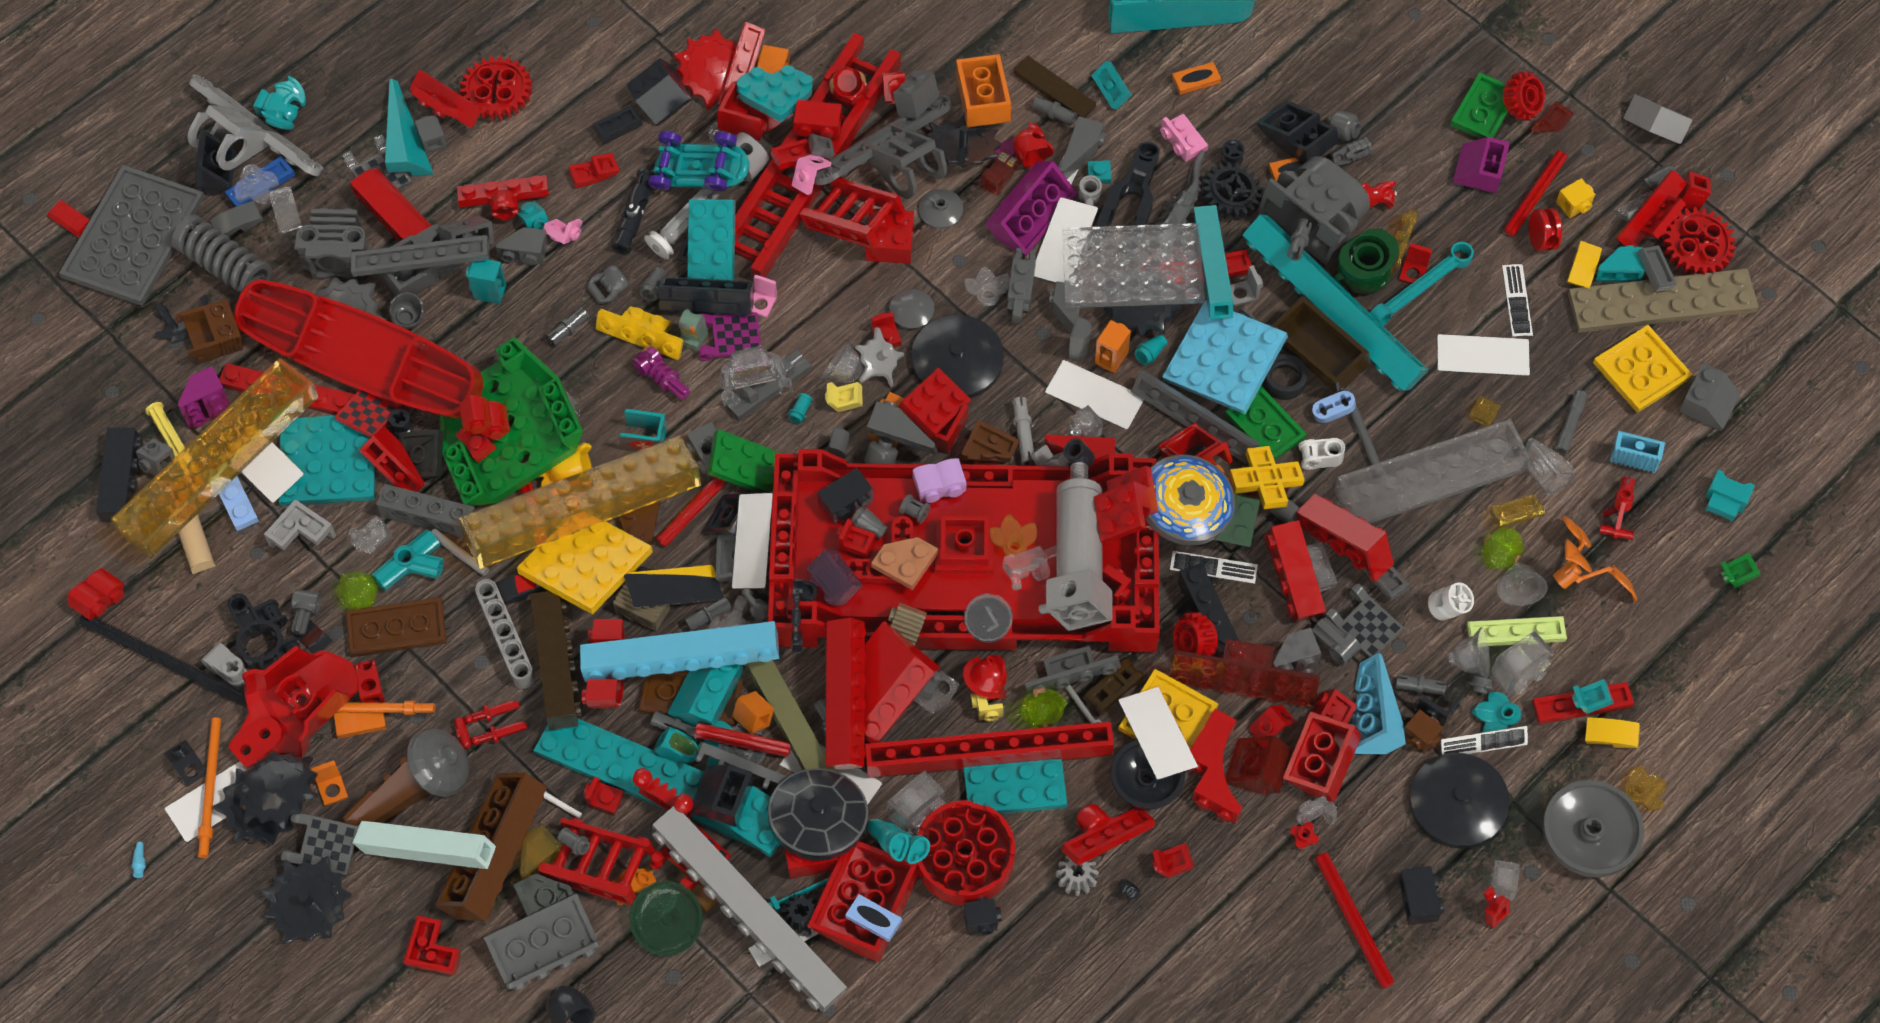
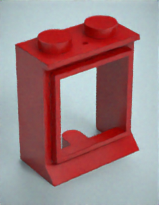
M1197 422L1158 445L1162 459L1174 455H1183L1198 444H1201L1206 449L1195 455L1196 457L1205 459L1215 466L1213 457L1215 455L1229 464L1233 462L1227 441L1223 443L1199 427Z

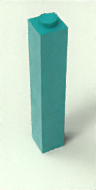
M1216 205L1194 207V229L1210 320L1233 318V297Z

